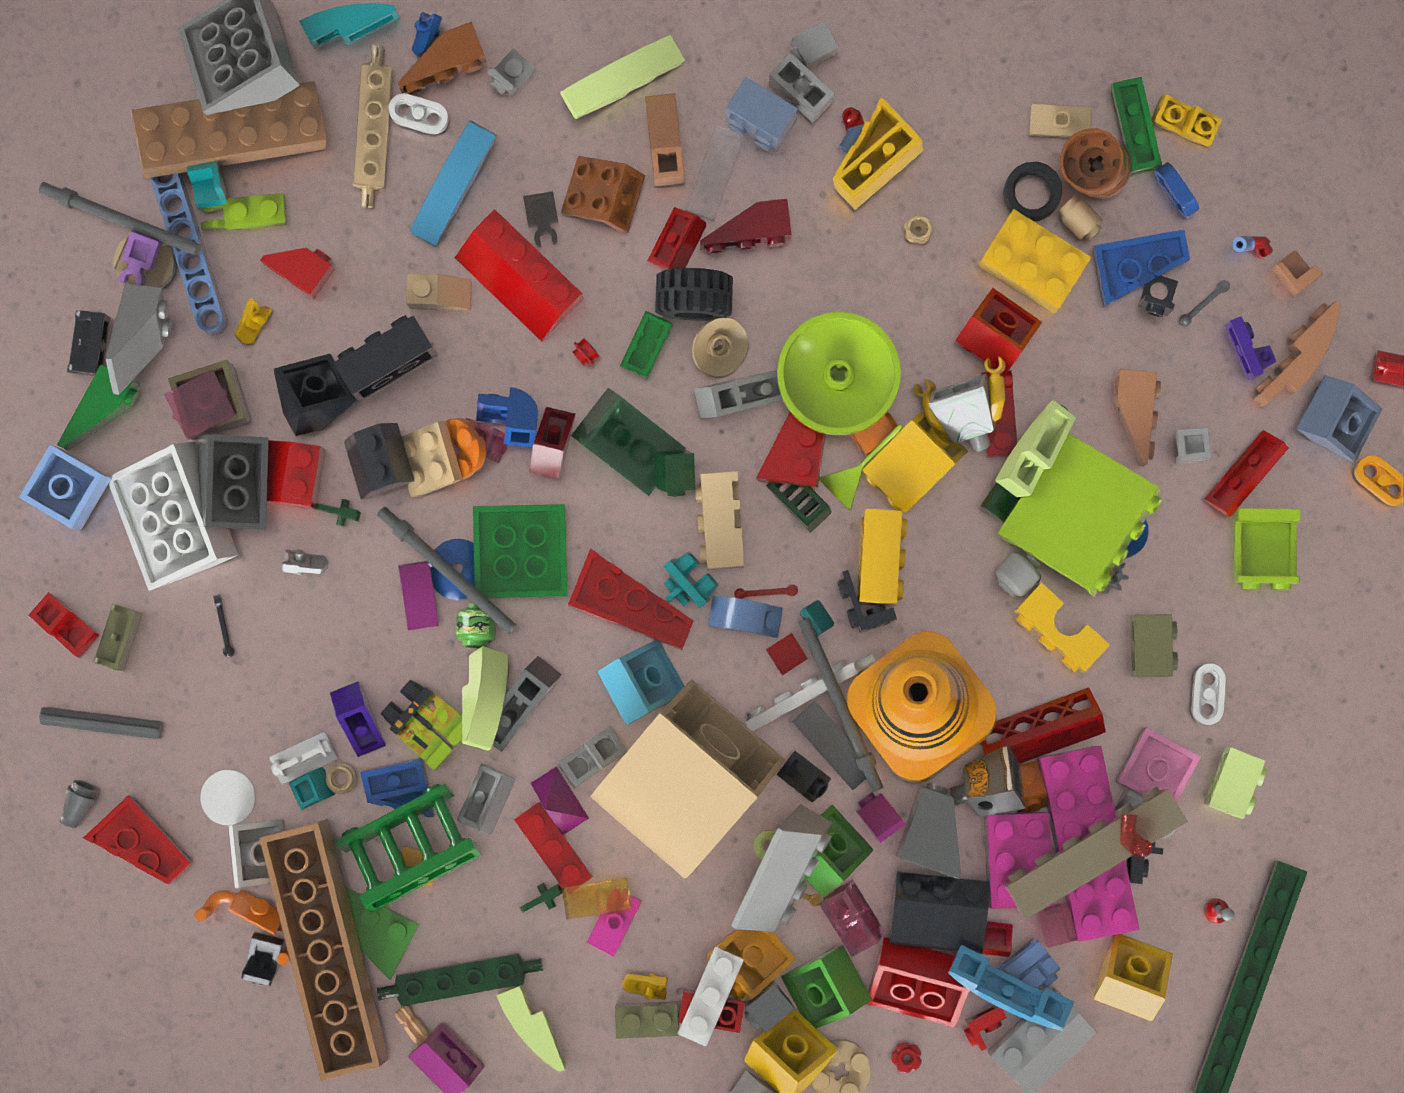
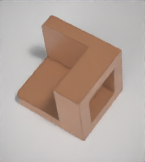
M1293 251L1271 268L1272 272L1292 297L1323 275L1316 265L1310 269L1297 251Z

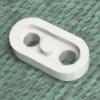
M403 93L393 97L389 103V114L398 125L433 135L443 132L448 126V113L444 106L437 102ZM402 107H409L410 113L402 116L400 109ZM437 115L439 117L438 123L430 124L428 122L430 116Z
M1203 664L1195 670L1193 675L1191 713L1193 718L1203 725L1217 723L1224 713L1226 676L1223 669L1216 664ZM1206 673H1210L1213 676V682L1210 685L1205 684L1203 681ZM1204 704H1208L1211 707V713L1207 716L1201 711Z

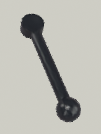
M218 594L214 595L213 598L225 646L223 648V655L230 658L234 655L235 650L230 645L222 607V598Z

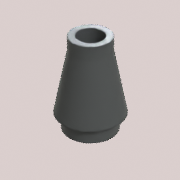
M74 780L73 784L67 788L60 822L67 827L77 828L83 816L97 799L95 796L97 789L87 782Z

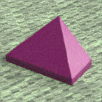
M557 766L531 782L544 809L563 835L589 819Z

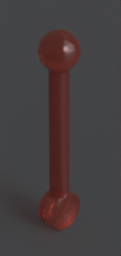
M794 584L788 585L786 588L745 591L742 588H738L735 590L734 596L738 599H744L749 596L787 594L793 597L798 593V588Z

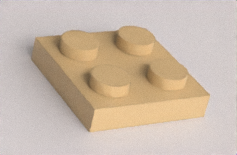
M446 421L433 423L402 436L415 480L407 484L411 498L420 497L463 480Z

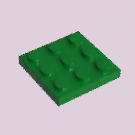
M565 504L473 506L474 582L476 589L488 599L567 597Z

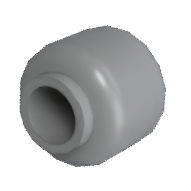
M1014 552L996 569L998 578L995 582L1011 598L1014 595L1024 597L1040 582L1041 575L1037 569L1041 565L1028 553L1023 556L1018 552Z

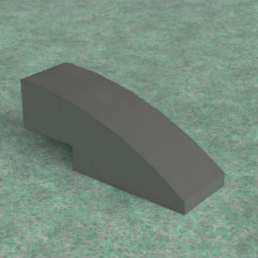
M816 701L792 721L852 790L866 779L863 770L860 771L855 759L857 756L849 738Z

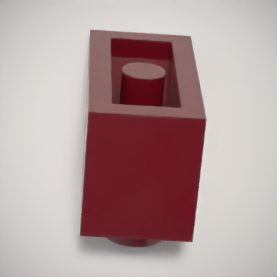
M550 407L545 408L533 443L529 472L559 479L576 413Z

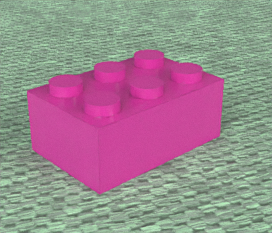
M1048 812L1000 813L984 816L989 908H1017L1004 884L1009 882L1008 876L1020 868H1024L1025 871L1036 866L1035 859L1049 851L1051 852L1050 813Z

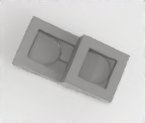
M610 726L563 758L557 765L575 789L621 757L627 750Z

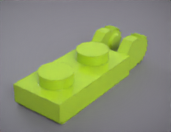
M283 193L228 198L227 204L199 209V211L205 213L224 211V220H206L201 222V230L205 231L222 229L234 231L287 225Z

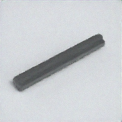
M50 707L41 708L39 714L40 724L152 739H158L162 730L161 722Z

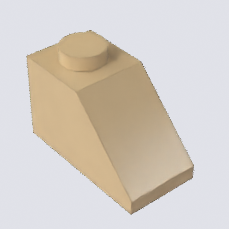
M407 273L406 304L410 309L471 311V279L441 274Z

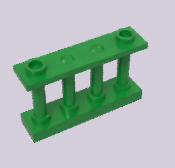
M436 784L427 788L424 791V795L360 828L354 827L342 833L341 838L335 840L336 846L347 853L352 850L368 886L366 892L360 894L359 898L363 906L369 911L374 912L482 855L477 843L471 838L461 837L445 802L455 796L446 784ZM433 807L451 843L449 849L439 854L434 852L418 818V815ZM404 822H407L423 857L421 859L422 863L412 868L406 866L390 831ZM377 836L380 837L395 870L394 877L385 882L378 880L363 846L364 843Z

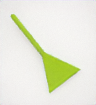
M899 424L858 466L819 477V480L851 510L862 470L904 426Z

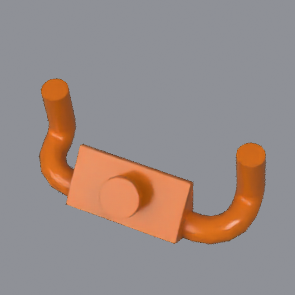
M242 889L238 894L228 890L215 892L205 901L202 908L196 910L194 914L198 921H203L212 915L220 903H229L231 905L228 910L273 935L278 931L283 933L277 908L268 904L266 900L257 898ZM287 946L277 956V963L279 965H286L290 962Z

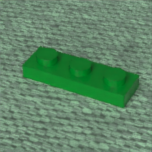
M1142 77L1112 83L1111 91L1124 146L1131 158V173L1160 167L1162 161Z

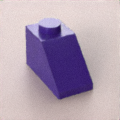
M358 681L330 692L336 718L357 757L386 746L371 705Z

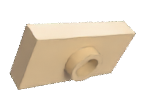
M1031 104L1029 136L1070 138L1081 130L1091 128L1092 107Z

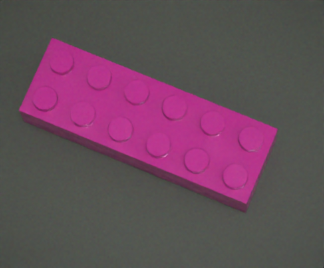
M1092 746L1036 758L1047 792L1046 807L1047 812L1050 813V826L1056 853L1063 849L1061 844L1071 837L1077 835L1081 839L1089 834L1088 827L1102 819L1107 823L1116 817L1101 746ZM1125 860L1065 896L1073 937L1078 942L1140 930Z

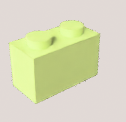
M1225 747L1204 805L1244 819L1246 814L1250 815L1256 802V798L1253 797L1256 785L1261 786L1266 776L1267 769L1263 768L1265 760L1231 747Z

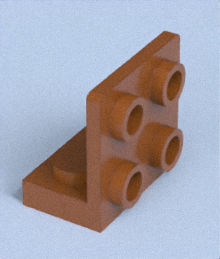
M578 156L561 212L568 216L601 221L617 231L628 233L646 175L625 163Z

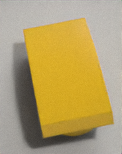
M1168 94L1161 95L1152 116V123L1207 147H1211L1222 121V118L1199 106L1191 107Z

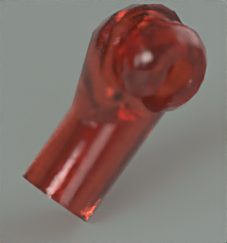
M1121 814V845L1132 856L1137 858L1149 856L1152 852V845L1136 832L1137 815Z

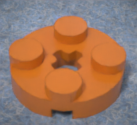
M464 418L448 419L446 424L453 448L456 442L457 447L461 448V454H457L456 458L462 479L470 478L484 464L486 457L483 436L479 437L474 429L477 427L473 422Z

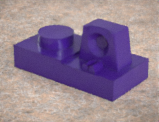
M1242 316L1225 324L1248 381L1262 375L1265 368L1276 362L1270 345L1253 348L1252 339H1254L1252 327L1249 322H1244Z

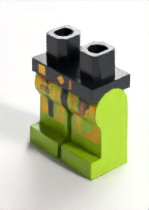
M409 680L400 690V693L412 703L403 711L391 701L381 712V715L391 725L389 729L435 771L451 754L454 748L432 729L434 727L456 747L462 741V714L428 686L424 688L417 682Z

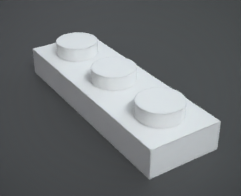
M714 948L679 1028L678 1035L705 1047L707 1046L744 959L720 948Z

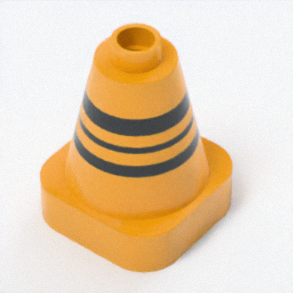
M919 632L906 639L859 674L852 681L847 693L848 709L856 724L891 771L900 779L911 783H922L936 777L983 742L992 733L996 724L997 711L993 696L953 643L945 636L936 632ZM916 683L924 684L928 689L927 697L920 702L912 700L909 696L910 687Z

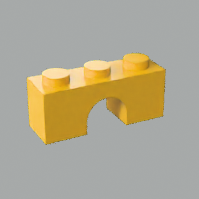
M1041 582L1014 610L1018 615L1015 620L1027 631L1034 629L1041 636L1038 641L1050 652L1056 649L1064 657L1061 662L1073 673L1077 670L1084 673L1110 644L1088 624L1083 625L1073 636L1061 634L1055 627L1054 617L1064 602Z

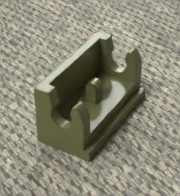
M112 604L93 663L107 666L117 671H124L143 613Z

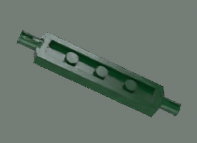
M518 952L397 974L395 985L377 987L378 1000L397 997L402 1007L523 985L526 973L543 971V965H539L542 964V959L523 961Z

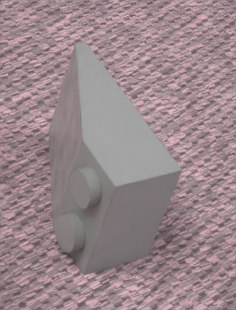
M125 283L105 357L113 394L119 395L163 348L165 337H170L172 320L167 319L169 304L168 301L164 300L163 291L160 287Z

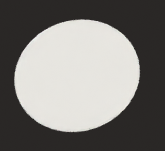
M222 770L214 773L205 781L200 794L201 806L204 813L212 821L222 825H234L247 818L253 810L255 790L251 781L242 773L234 770Z

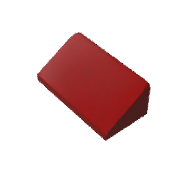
M674 207L647 261L664 270L686 268L707 223L698 215Z

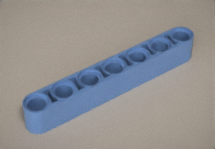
M182 173L173 174L172 179L168 183H161L160 176L152 177L150 179L166 230L178 235L182 228L189 227L191 228V235L188 240L201 244V251L197 255L200 257V264L197 268L191 270L187 268V262L190 257L195 255L173 246L172 249L196 324L209 335H219L226 330L228 318ZM181 199V208L176 212H170L169 205L171 201ZM202 284H207L209 286L208 295L204 298H197V288ZM211 313H217V324L213 327H206V317Z

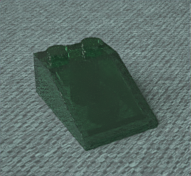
M610 388L606 389L571 435L648 496L657 486L655 452L686 449V447Z

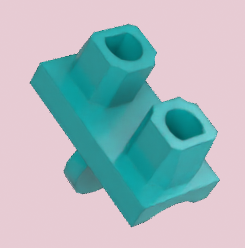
M687 552L677 559L674 558L663 566L679 584L678 586L671 577L664 583L671 591L665 599L670 603L677 598L685 606L690 601L683 592L685 591L701 608L711 600L709 596L719 584L709 573L704 575L698 582L690 576L689 573L700 564L691 552Z

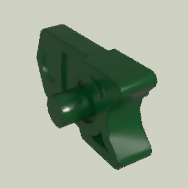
M342 499L340 508L319 503L315 505V510L338 515L336 525L344 526L346 519L359 522L361 514L358 510L349 508L350 500Z
M544 883L536 886L541 896L519 907L522 913L542 902H545L549 910L556 907L553 899L564 893L560 885L557 884L550 889H547Z

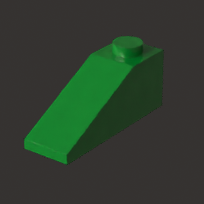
M101 364L57 445L70 451L125 412L127 407H132L139 395V391H137L139 384L132 381L119 395L113 394L108 369Z

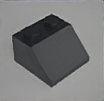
M379 423L354 432L344 441L361 500L415 481L398 423Z

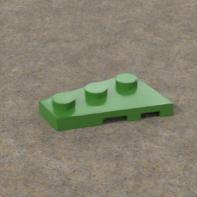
M345 886L361 951L391 980L419 924L385 906L374 912L369 911L363 906L359 898L360 893Z

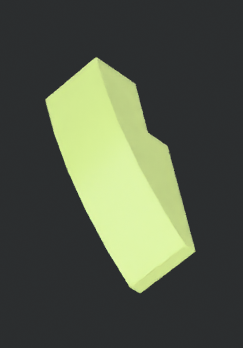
M1055 400L1050 401L1018 441L995 481L1016 497L1031 495L1043 470L1052 467L1076 417Z
M482 646L469 655V683L462 687L463 744L484 750H490L493 746L506 692L508 653Z
M522 985L499 992L496 996L506 1017L527 1046L558 1072L565 1070L566 1064L545 1009L532 1012Z

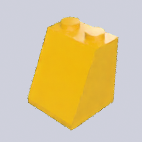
M923 410L862 471L866 474L867 481L873 487L880 488L888 496V502L895 509L902 510L906 514L969 451L960 442H952L949 436H944L931 427Z

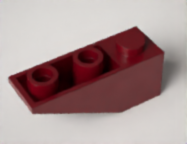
M778 199L756 202L701 239L700 250H707L708 254L725 252V247L737 246V250H750L756 248L755 244L767 243L768 247L785 245L786 240H791L792 235L788 200Z

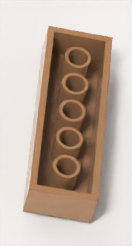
M315 81L300 83V86L275 101L209 115L203 112L199 99L131 110L144 179L187 172L188 166L217 161L220 167L325 150L327 142Z

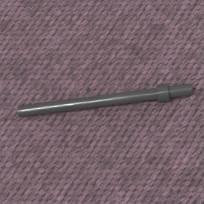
M42 182L39 187V193L58 200V204L67 208L76 207L195 256L199 255L201 251V244L78 196V192L64 187L61 189L46 182Z
M383 507L378 512L377 516L393 529L392 533L400 541H406L504 631L510 634L517 625L415 534L413 532L414 528L406 520L401 521L387 507Z
M810 618L803 619L798 624L857 756L855 759L860 771L863 770L872 792H876L884 787L874 766L877 764L872 752H868L854 718L850 714L847 702Z

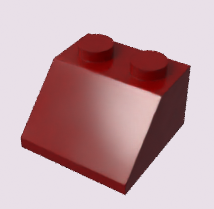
M992 288L955 341L961 344L965 350L975 354L983 361L989 358L991 361L990 367L994 370L999 367L998 357H1001L1006 364L1002 374L1006 375L1040 327L1042 321L995 288Z
M268 440L267 502L315 510L326 450L317 445Z

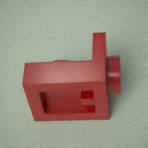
M993 1005L965 1019L968 1028L964 1032L972 1047L978 1045L981 1051L987 1049L979 1032L985 1030L986 1033H989L1001 1027V1021L1007 1018L1003 1009Z

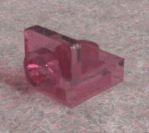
M466 418L476 425L477 428L474 429L479 437L483 436L486 444L485 458L499 463L508 446L504 444L505 433L494 427Z

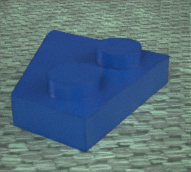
M422 758L362 770L360 773L367 803L379 806L386 805L397 809L424 795V791L428 788ZM433 808L421 813L424 817L429 818L435 815Z

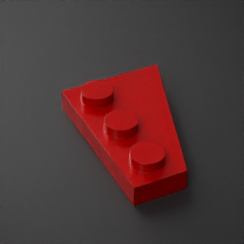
M790 412L756 477L757 480L818 487L826 434L805 426Z
M131 795L127 796L83 837V839L102 847L107 852L135 865L136 868L166 884H171L192 864V861Z

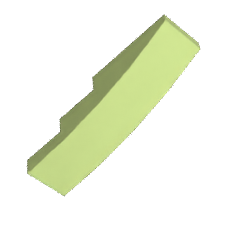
M668 35L590 74L564 89L560 94L573 117L577 119L624 98L628 92L654 81L657 76L681 66L685 59L672 36Z

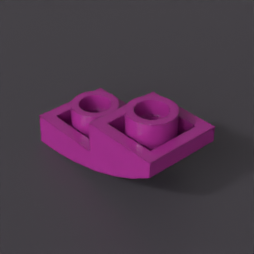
M423 561L398 565L407 629L414 630L438 626L429 562Z

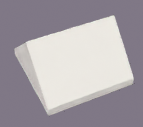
M283 819L229 826L235 888L271 883L259 838L269 833L284 830Z

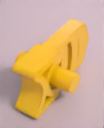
M250 298L234 332V336L242 344H253L272 309L267 306L259 307L258 302Z
M654 973L649 974V977L627 974L622 981V986L626 992L645 995L647 1000H652L653 998L665 1000L667 994L665 988L668 978L657 976Z

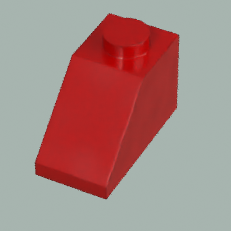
M305 247L263 255L260 259L266 267L313 299L316 298L335 270L329 263L331 258L317 248L314 252Z

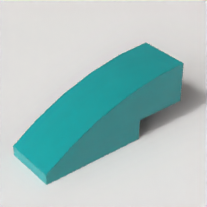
M366 3L334 7L299 20L313 48L316 49L339 36H342L347 46L400 17L394 5Z

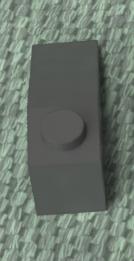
M539 656L523 670L505 695L498 730L493 742V746L500 752L505 749L562 675Z

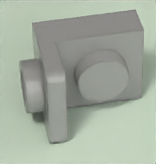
M512 49L495 68L491 67L488 70L489 77L491 78L489 84L501 95L506 92L513 97L536 72V68L515 49Z

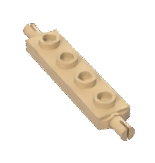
M376 44L371 45V62L361 64L353 186L362 189L360 205L362 208L367 206V196L368 208H374V191L383 189L385 181L392 67L383 64V45H379L378 57L376 56Z

